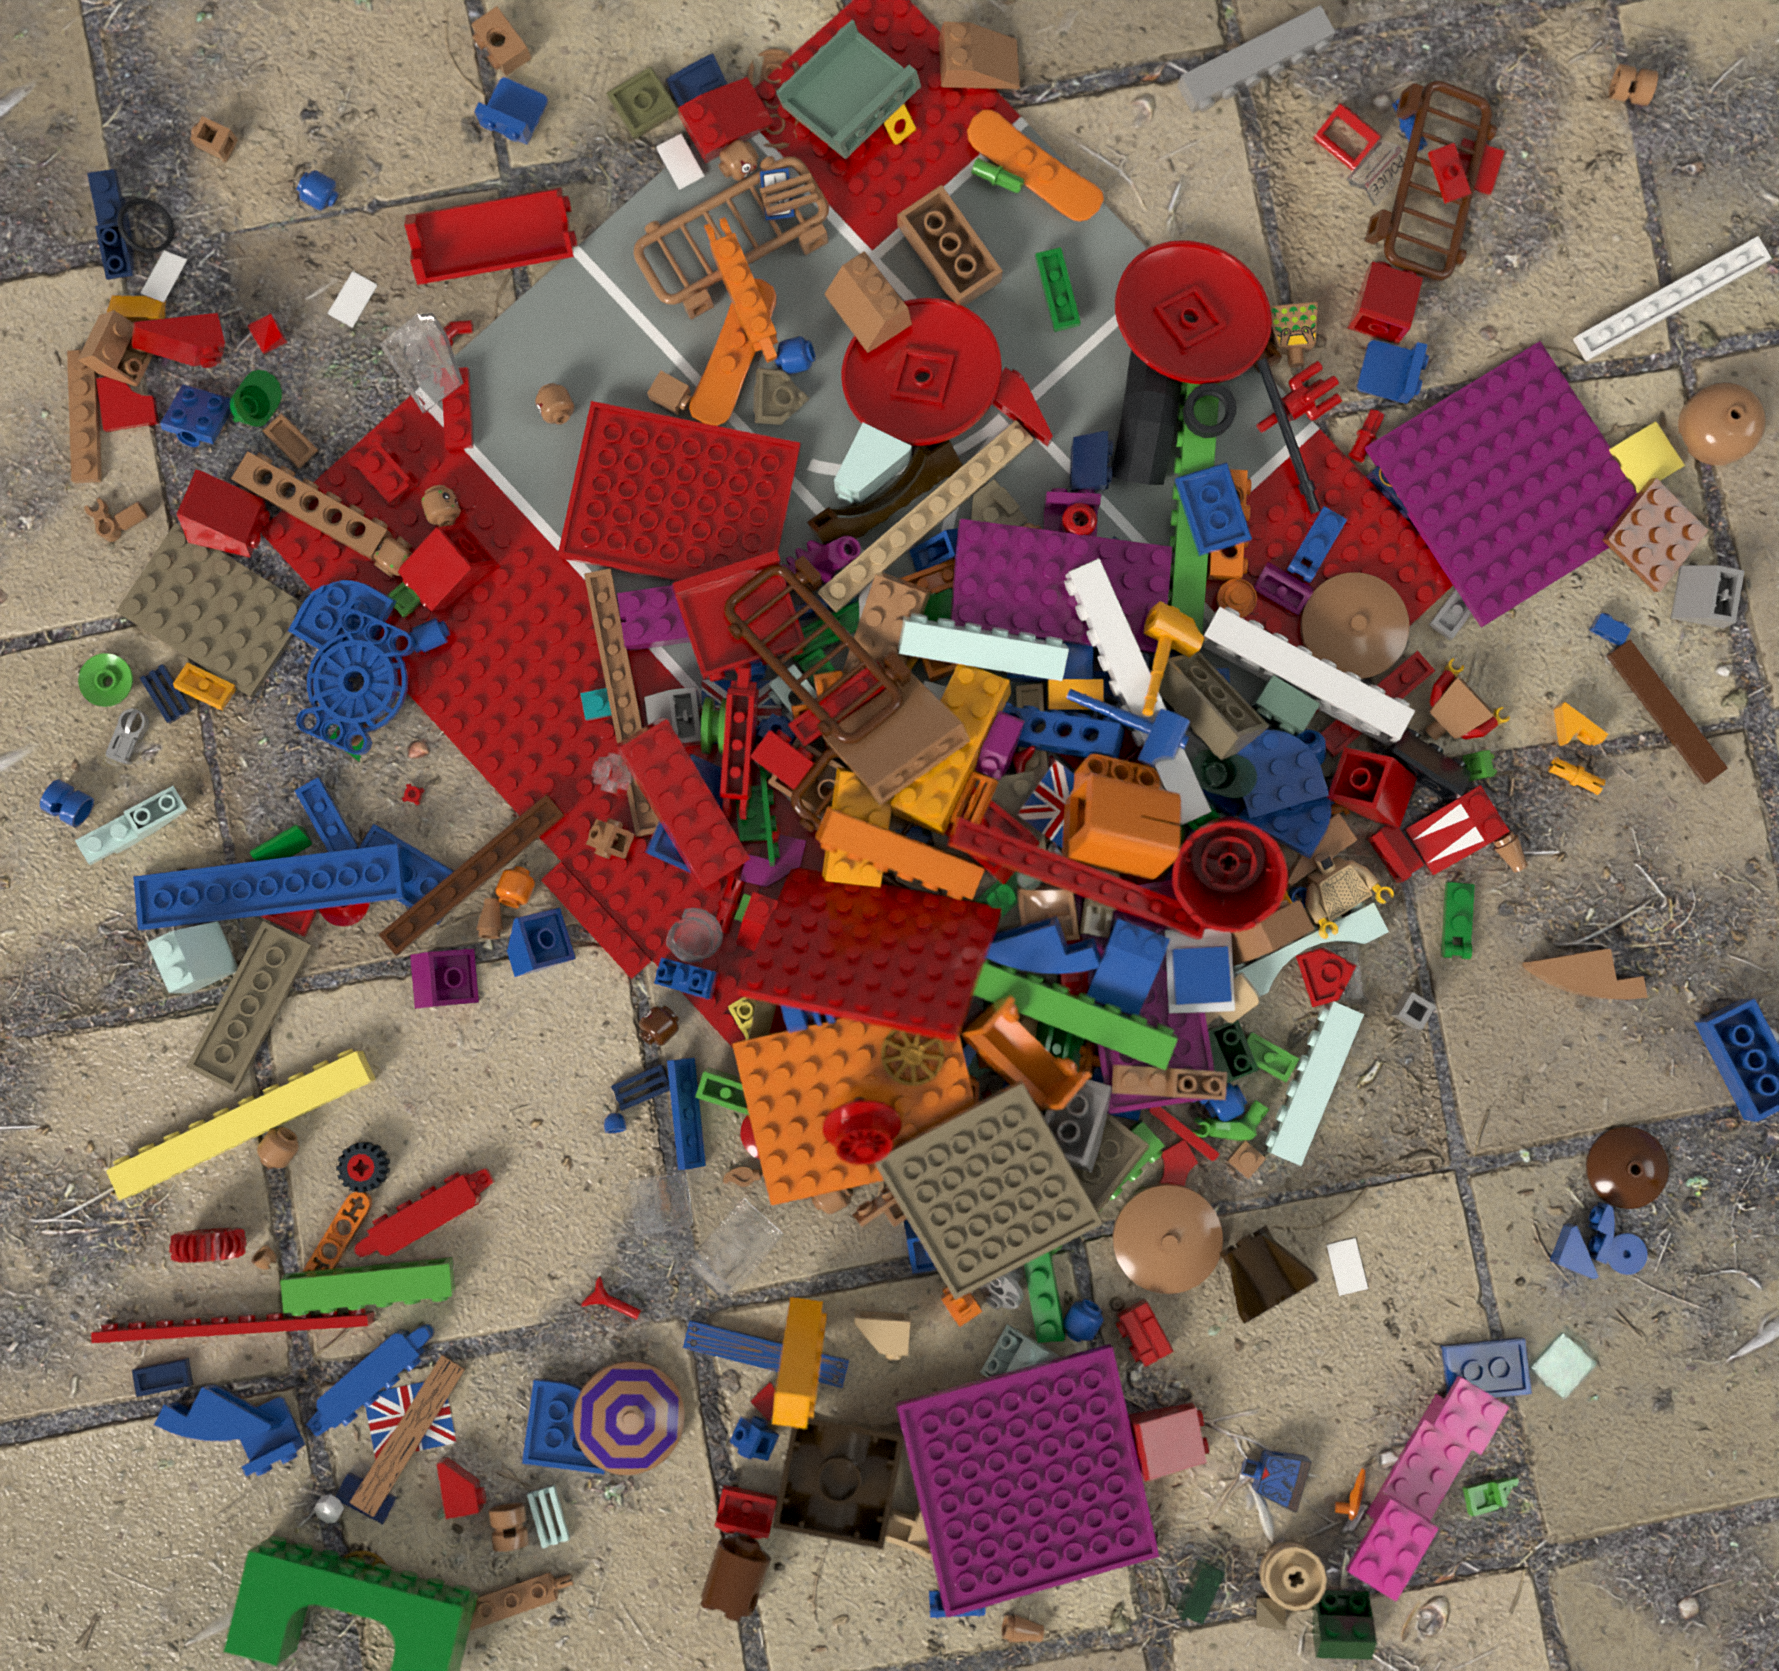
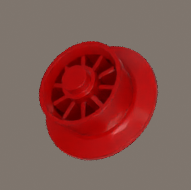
M857 1097L854 1101L842 1104L829 1112L823 1121L822 1131L825 1139L836 1147V1154L841 1160L854 1165L873 1164L881 1161L891 1152L892 1140L896 1138L901 1130V1117L893 1107L886 1103Z

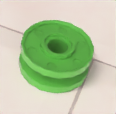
M706 697L704 699L701 718V750L703 754H711L714 742L718 743L720 755H723L727 698H723L720 710H716L713 697Z

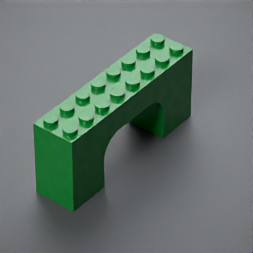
M271 1536L248 1550L223 1652L277 1667L297 1651L308 1606L319 1605L372 1619L383 1624L391 1633L395 1649L390 1671H460L478 1593L472 1592L470 1587L465 1585H455L454 1587L445 1585L444 1581L438 1578H428V1580L419 1578L418 1574L412 1571L396 1572L391 1570L392 1568L389 1565L375 1564V1566L366 1564L365 1560L359 1557H349L347 1559L340 1557L339 1553L333 1550L317 1551L313 1549L312 1545L306 1543H297L296 1545L287 1543V1539L280 1536Z

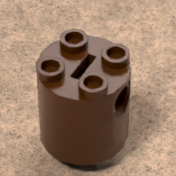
M739 1535L722 1539L718 1542L701 1594L700 1605L703 1608L722 1611L727 1619L736 1622L741 1620V1616H752L771 1562L770 1555L761 1549L757 1540Z

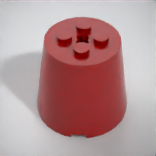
M1236 817L1216 818L1201 826L1183 843L1173 867V886L1179 903L1194 921L1206 928L1219 932H1240L1256 927L1257 924L1264 921L1277 910L1283 900L1287 887L1286 862L1276 842L1260 828ZM1227 855H1230L1235 860H1231L1230 865H1226L1224 860L1221 859H1226Z

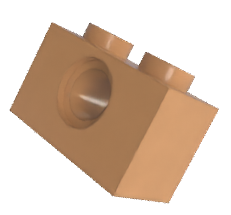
M497 6L471 24L475 32L472 38L481 50L485 48L490 55L487 58L496 71L501 69L504 75L508 76L531 60L527 46ZM499 40H504V41H505V42H504L502 45H500V46H495V45H494L495 42H497V41H499Z

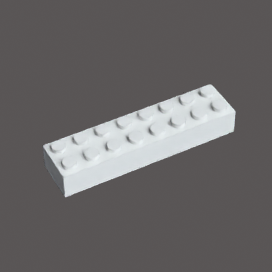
M1219 607L1203 634L1205 637L1202 644L1204 649L1264 681H1267L1273 675L1320 703L1318 710L1388 747L1400 740L1415 710L1409 708L1410 704L1397 697L1395 699L1385 695V690L1371 684L1368 686L1360 682L1361 678L1352 672H1341L1336 669L1337 665L1327 659L1319 660L1311 656L1313 653L1303 646L1296 648L1287 643L1288 639L1281 634L1273 633L1272 635L1264 631L1263 625L1254 620H1249L1248 622L1240 618V614L1236 610L1225 607V609Z

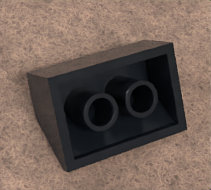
M1405 729L1400 740L1389 747L1387 746L1383 751V756L1395 758L1417 778L1416 782L1448 802L1462 797L1471 775V772L1466 769V764L1457 758L1452 757L1450 759L1444 755V750L1434 743L1427 744L1420 739L1421 735L1413 729Z

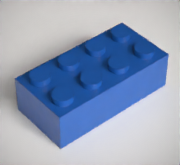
M1755 998L1740 999L1695 1021L1694 1023L1743 1119L1758 1122L1778 1112L1779 1045Z

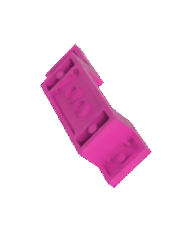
M1459 1375L1445 1399L1435 1394L1367 1511V1514L1374 1521L1346 1567L1349 1573L1392 1600H1398L1439 1529L1430 1521L1470 1451L1473 1450L1482 1455L1509 1406Z

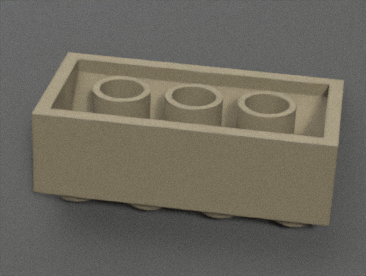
M1199 651L1190 658L1182 654L1168 659L1159 689L1160 696L1174 708L1177 715L1190 720L1189 726L1193 732L1201 737L1210 747L1211 752L1220 759L1237 754L1269 727L1262 717Z

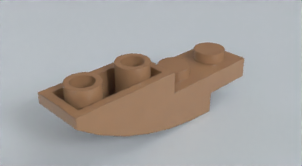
M1113 1065L1112 1093L1226 1100L1227 1072L1166 1068L1164 1070L1158 1067Z

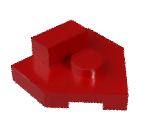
M1324 947L1296 955L1312 1007L1341 999L1358 966Z

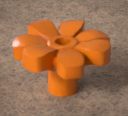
M1088 1042L1085 1046L1082 1045L1080 1049V1054L1083 1057H1080L1079 1072L1088 1071L1092 1077V1070L1095 1066H1101L1099 1056H1096L1097 1052L1094 1049V1043Z

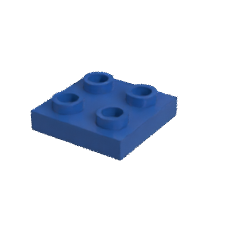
M182 385L160 422L161 428L164 431L175 433L177 438L189 447H198L201 441L214 444L231 413V398Z

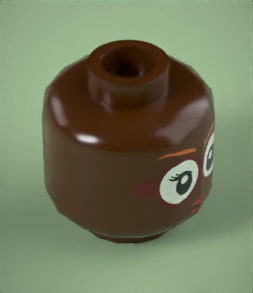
M665 1005L663 1007L654 1006L640 1019L639 1027L642 1032L639 1035L650 1046L653 1043L664 1046L678 1032L679 1025L677 1022L679 1018Z

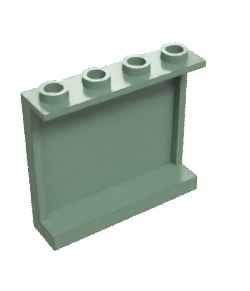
M851 20L826 45H823L807 63H804L788 81H785L776 93L782 107L846 159L921 87L917 71L912 66L908 65L904 69L861 35L857 30L855 22Z

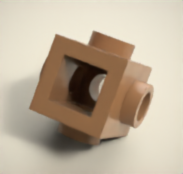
M608 818L607 822L596 819L589 832L586 845L596 848L594 854L610 859L611 854L625 859L635 834L622 829L623 823Z

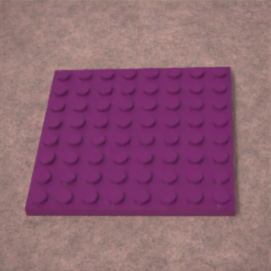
M1541 341L1365 448L1375 466L1379 465L1385 478H1387L1409 512L1407 515L1481 628L1610 548L1602 539L1638 495L1609 451L1611 447Z
M1111 1344L896 1402L946 1618L1159 1557Z

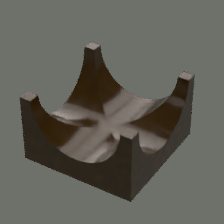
M814 1411V1417H808L806 1428L791 1427L772 1528L884 1550L904 1443L900 1422L893 1421V1423L887 1425L863 1424L833 1418Z

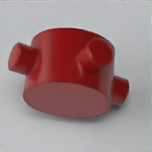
M411 783L407 784L404 796L402 797L403 802L409 801L415 803L416 806L420 805L422 793L425 792L424 788H417L412 786Z

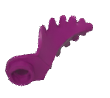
M843 536L827 545L809 540L807 542V552L797 548L795 553L797 559L804 556L821 574L822 581L827 584L833 579L837 569L850 564L859 556L861 547L855 538ZM844 546L848 548V554H846ZM788 556L786 558L788 565H780L786 566L794 574L796 573V559Z

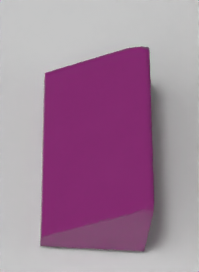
M1267 562L1253 586L1258 593L1298 616L1314 590L1312 586L1270 562Z

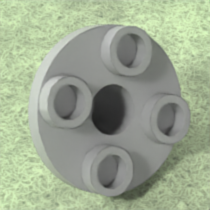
M1021 1266L979 1287V1290L987 1297L986 1302L994 1309H999L1000 1307L1015 1309L1021 1304L1023 1292L1018 1284L1024 1278Z

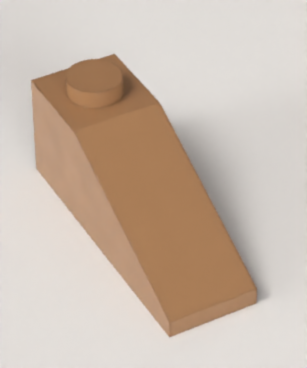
M1339 813L1330 817L1327 832L1311 859L1300 853L1298 854L1287 875V887L1292 886L1318 868L1314 860L1318 854L1329 852L1331 857H1334L1358 840Z

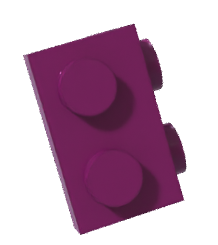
M1054 488L1051 492L1047 491L1044 499L1043 530L1063 532L1061 529L1062 515L1068 506L1074 503L1088 504L1094 509L1098 521L1101 494H1094V490L1089 489L1079 490L1078 493H1070L1064 488ZM1097 524L1090 536L1097 537Z

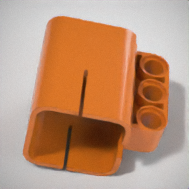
M1099 754L1089 755L1075 770L1074 789L1066 800L1062 856L1086 866L1150 880L1155 879L1175 861L1179 852L1180 794L1159 789V775L1149 766Z

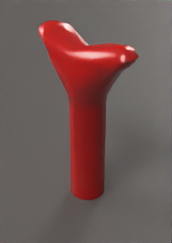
M1030 746L1025 750L1014 753L1012 763L1015 766L1016 773L1025 772V764L1032 758L1035 746Z
M600 1276L595 1282V1291L581 1303V1307L603 1304L637 1320L641 1312L640 1309L610 1296L606 1292Z

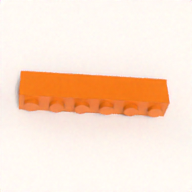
M827 807L815 836L822 843L821 848L833 853H836L838 849L847 852L846 857L860 863H862L863 859L873 862L872 867L887 872L890 868L897 871V876L910 882L914 878L923 881L922 886L937 891L939 887L948 890V896L961 901L963 897L973 899L985 870L975 862L831 807Z

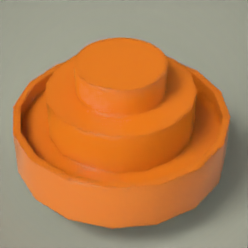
M1238 578L1229 580L1217 592V606L1223 609L1225 607L1232 608L1240 614V618H1244L1256 606V590L1246 580Z

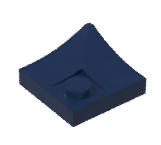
M713 53L686 66L666 79V84L679 107L703 93L727 85Z

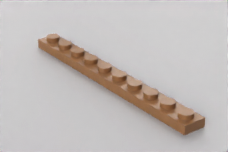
M609 568L585 573L584 577L618 744L641 730L643 726L628 650L624 646L622 620L612 570ZM620 756L636 837L651 835L654 833L659 819Z

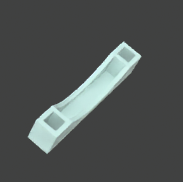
M1363 901L1351 908V913L1343 917L1340 915L1331 921L1338 926V933L1336 935L1332 933L1329 927H1325L1329 937L1323 939L1319 936V929L1314 925L1315 930L1303 935V937L1271 953L1257 957L1255 961L1247 965L1242 963L1234 966L1233 977L1240 972L1244 973L1260 997L1268 993L1273 980L1282 967L1305 949L1331 941L1349 942L1358 945L1366 944L1389 931L1375 904L1370 903L1366 905Z

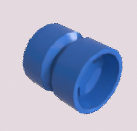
M57 779L47 787L41 797L39 806L43 811L55 817L59 816L61 821L76 828L89 816L94 805V799L80 790L74 792L73 786Z

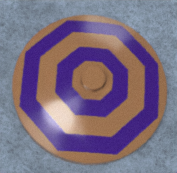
M641 1361L616 1362L597 1371L582 1387L574 1406V1433L583 1453L599 1468L619 1475L640 1474L661 1464L677 1446L684 1427V1405L676 1385L659 1368Z

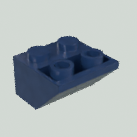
M1108 431L1073 437L1070 460V493H1078L1079 490L1089 489L1094 490V494H1101L1102 497L1104 490H1108L1112 479V467H1107V463H1109L1113 452V440H1108Z

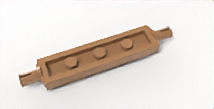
M547 1572L477 1597L470 1631L556 1601L560 1589L574 1585L573 1579L570 1580L572 1578L571 1573L555 1579L551 1572Z

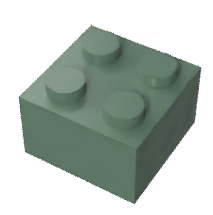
M1274 675L1264 682L1251 703V707L1262 719L1275 727L1274 730L1286 732L1295 737L1305 730L1320 703Z

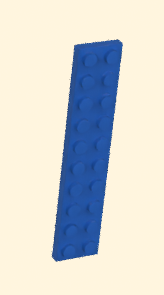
M400 844L133 877L137 925L140 931L405 899Z

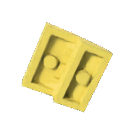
M1656 421L1609 450L1637 494L1650 478H1657L1661 481L1685 466Z

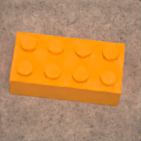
M837 767L832 808L889 830L890 804L893 797L879 805L873 798L869 788L850 768ZM839 849L836 853L828 850L825 851L822 875L826 881L875 887L881 886L883 871L872 867L873 862L863 859L862 863L846 857L847 852Z
M790 1297L775 1393L773 1424L806 1428L808 1417H814L827 1313H822L823 1301Z

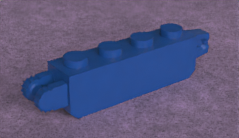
M428 1323L426 1325L423 1324V1326L421 1325L412 1333L408 1330H398L317 1399L316 1408L318 1411L306 1424L313 1434L317 1437L331 1427L335 1429L341 1423L346 1427L358 1417L355 1412L362 1405L367 1409L379 1398L376 1394L383 1387L389 1390L400 1380L398 1374L406 1368L410 1372L422 1361L419 1356L425 1352L422 1346L434 1336L433 1326L431 1324L428 1325Z

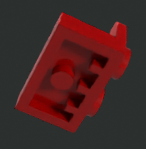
M375 439L371 442L374 447L354 464L386 501L392 505L415 486L414 482L410 479L413 473L403 462L398 465L392 459L396 454L386 443L380 445Z

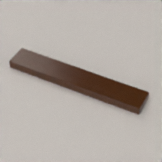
M1631 639L1606 656L1703 785L1708 784L1728 769Z

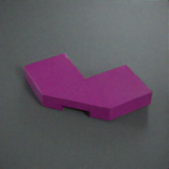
M780 834L778 840L780 858L774 859L775 866L770 867L769 859L748 854L750 860L745 862L740 880L764 887L772 885L788 875L791 869L800 868L806 841Z

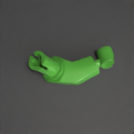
M1254 1100V1103L1242 1120L1239 1118V1120L1232 1119L1223 1122L1218 1118H1207L1204 1121L1202 1118L1197 1117L1194 1122L1202 1126L1199 1130H1192V1132L1201 1138L1210 1136L1236 1141L1251 1140L1257 1135L1256 1128L1270 1109Z

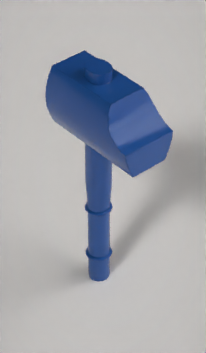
M1070 689L1066 699L1076 702L1080 706L1083 705L1108 716V718L1111 717L1124 725L1148 734L1138 761L1151 768L1159 761L1174 760L1179 748L1185 749L1188 743L1189 736L1185 734L1189 728L1190 720L1160 708L1156 720L1153 722L1127 710L1114 707V705L1111 706L1087 696L1086 693L1083 694Z

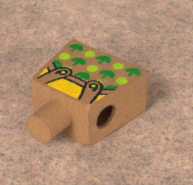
M1317 302L1270 306L1272 327L1269 341L1281 355L1287 354L1288 367L1296 368L1303 366V353L1310 352L1316 342Z

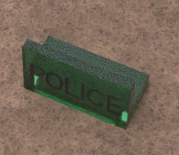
M1197 1560L1176 1609L1180 1620L1186 1622V1619L1189 1618L1203 1625L1225 1574L1223 1570L1202 1560Z

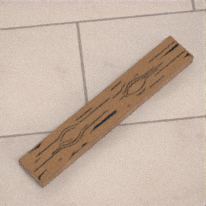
M441 1355L351 1499V1504L372 1517L376 1515L466 1370L464 1367Z

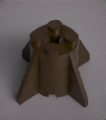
M1267 1225L1252 1233L1255 1237L1254 1239L1249 1234L1237 1241L1235 1244L1237 1249H1235L1234 1245H1231L1219 1253L1230 1270L1238 1315L1244 1324L1319 1281L1312 1269L1276 1242Z

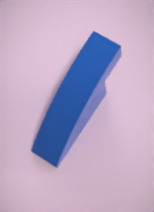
M1057 915L995 933L987 955L988 959L1002 965L1038 973L1063 974L1082 972L1100 968L1101 955L1094 938L1067 945Z
M216 1384L203 1386L191 1409L177 1401L164 1404L154 1423L155 1426L170 1433L203 1441L244 1439L275 1430L283 1424L279 1419Z

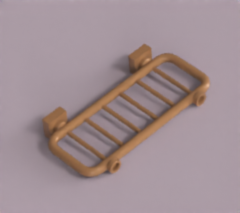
M769 156L760 162L762 169L663 225H660L658 221H652L646 225L645 231L647 234L637 240L633 255L649 285L661 302L668 305H676L683 302L690 320L714 307L706 289L723 279L719 270L714 272L711 270L685 225L704 215L707 222L713 227L716 237L718 239L723 238L708 212L725 202L729 205L754 247V250L744 255L748 265L799 237L800 247L805 256L828 243L827 231L822 223L829 214V205L813 177L812 181L818 196V201L816 202L818 205L817 214L805 220L799 209L794 208V213L800 224L784 233L780 231L774 220H768L777 237L761 246L757 244L731 200L750 189L765 214L764 203L754 187L761 183L760 172L791 167L796 169L800 176L810 173L800 159L787 156L775 161L773 156ZM679 228L683 231L708 273L707 276L689 285L662 237ZM655 241L659 242L685 286L684 289L677 293L669 294L665 291L644 255V249Z

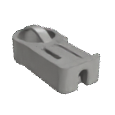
M132 708L121 713L106 751L108 758L127 765L133 763L129 760L138 739H143L144 734L149 728V718L145 713ZM137 714L142 717V725L136 732H130L132 723Z

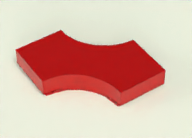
M1182 1139L1162 1151L1163 1173L1158 1184L1174 1183L1185 1186L1188 1173L1198 1164L1188 1144Z

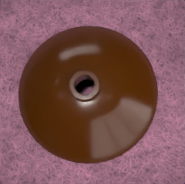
M1617 1127L1604 1132L1590 1147L1586 1159V1174L1593 1191L1603 1201L1623 1209H1636L1648 1205L1661 1194L1668 1180L1669 1163L1664 1148L1650 1133L1634 1127ZM1633 1164L1637 1166L1635 1174H1632L1630 1171Z

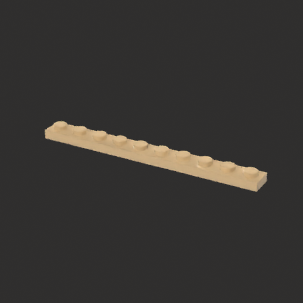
M1017 420L1014 421L818 591V594L837 613L873 582L875 574L887 570L1030 446L1034 439Z

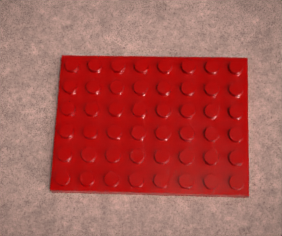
M591 401L557 556L561 559L676 582L775 550L779 553L801 443Z
M804 868L791 869L777 899L779 903L776 910H772L737 988L738 996L957 1042L999 925L1002 908H991L986 904L966 900L961 901L951 897L885 884L875 887L826 881L820 871Z

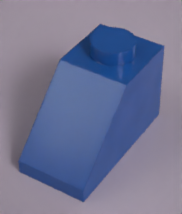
M958 528L944 530L909 550L917 572L956 558Z

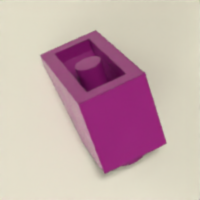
M999 711L982 746L975 770L1001 780V777L1004 776L1011 765L1025 721Z

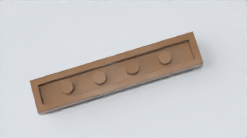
M82 350L67 351L71 481L74 483L102 482L99 395L96 381L98 373L78 361Z

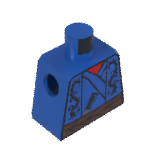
M1263 1450L1259 1462L1248 1458L1244 1459L1241 1474L1254 1478L1252 1488L1256 1493L1297 1513L1312 1461L1305 1455Z

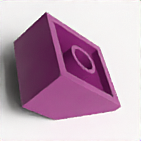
M474 949L433 951L410 955L415 1009L479 1003Z

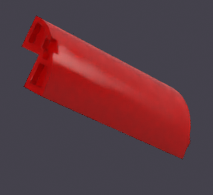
M562 187L406 215L404 226L411 247L410 262L417 285L574 257L573 247H578L575 230H570L567 212H572L569 196H564Z

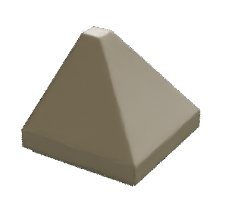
M1256 1597V1626L1287 1631L1285 1608L1273 1601L1271 1597Z

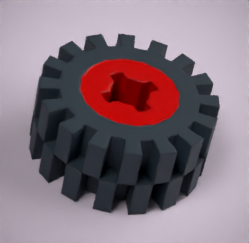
M360 1142L344 1149L342 1156H339L337 1160L339 1165L336 1166V1171L339 1170L340 1173L337 1177L339 1180H343L342 1185L344 1187L348 1186L350 1191H358V1193L371 1191L381 1186V1183L387 1179L386 1175L390 1172V1168H388L390 1159H386V1151H382L380 1149L381 1146L378 1144L374 1145L373 1142Z

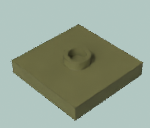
M651 66L606 93L634 140L679 114L678 108Z

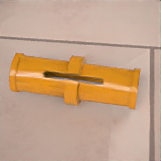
M1558 757L1553 758L1551 761L1553 766L1548 768L1549 773L1568 780L1570 785H1579L1596 795H1599L1603 789L1599 786H1604L1606 782L1605 779L1584 771V767L1580 765L1576 767Z

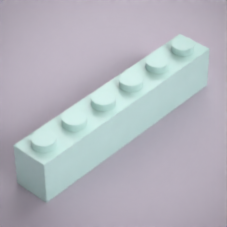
M911 614V617L904 616L898 645L899 654L1059 681L1063 679L1069 649L1065 643H1062L1063 640L1060 638L1046 637V640L1035 639L1036 635L1027 632H1020L1019 636L1008 634V630L993 627L992 631L981 630L982 626L974 623H965V627L956 626L953 620L938 618V622L927 620V616L921 614Z
M1330 1002L1327 1005L1323 1004L1317 1017L1320 1020L1317 1030L1313 1029L1307 1040V1044L1310 1045L1307 1054L1302 1055L1297 1064V1070H1299L1296 1080L1292 1079L1287 1088L1286 1095H1289L1285 1106L1281 1105L1277 1112L1276 1120H1278L1275 1131L1271 1130L1265 1142V1145L1268 1146L1267 1152L1302 1166L1364 1014L1336 1002Z

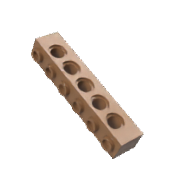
M247 451L231 478L235 483L376 562L373 557L374 552L386 537L393 536L387 530L388 525L375 517L372 521L363 516L365 512L352 504L349 508L340 503L342 499L335 494L327 491L325 495L317 491L319 486L312 481L304 478L301 482L294 478L296 473L281 465L278 469L271 465L273 460L258 452L255 456ZM267 474H272L271 482L263 484V478ZM296 487L295 494L291 497H286L287 489ZM319 500L318 507L315 510H309L310 502ZM341 512L342 519L338 523H332L333 515ZM364 525L366 528L364 534L356 537V528Z

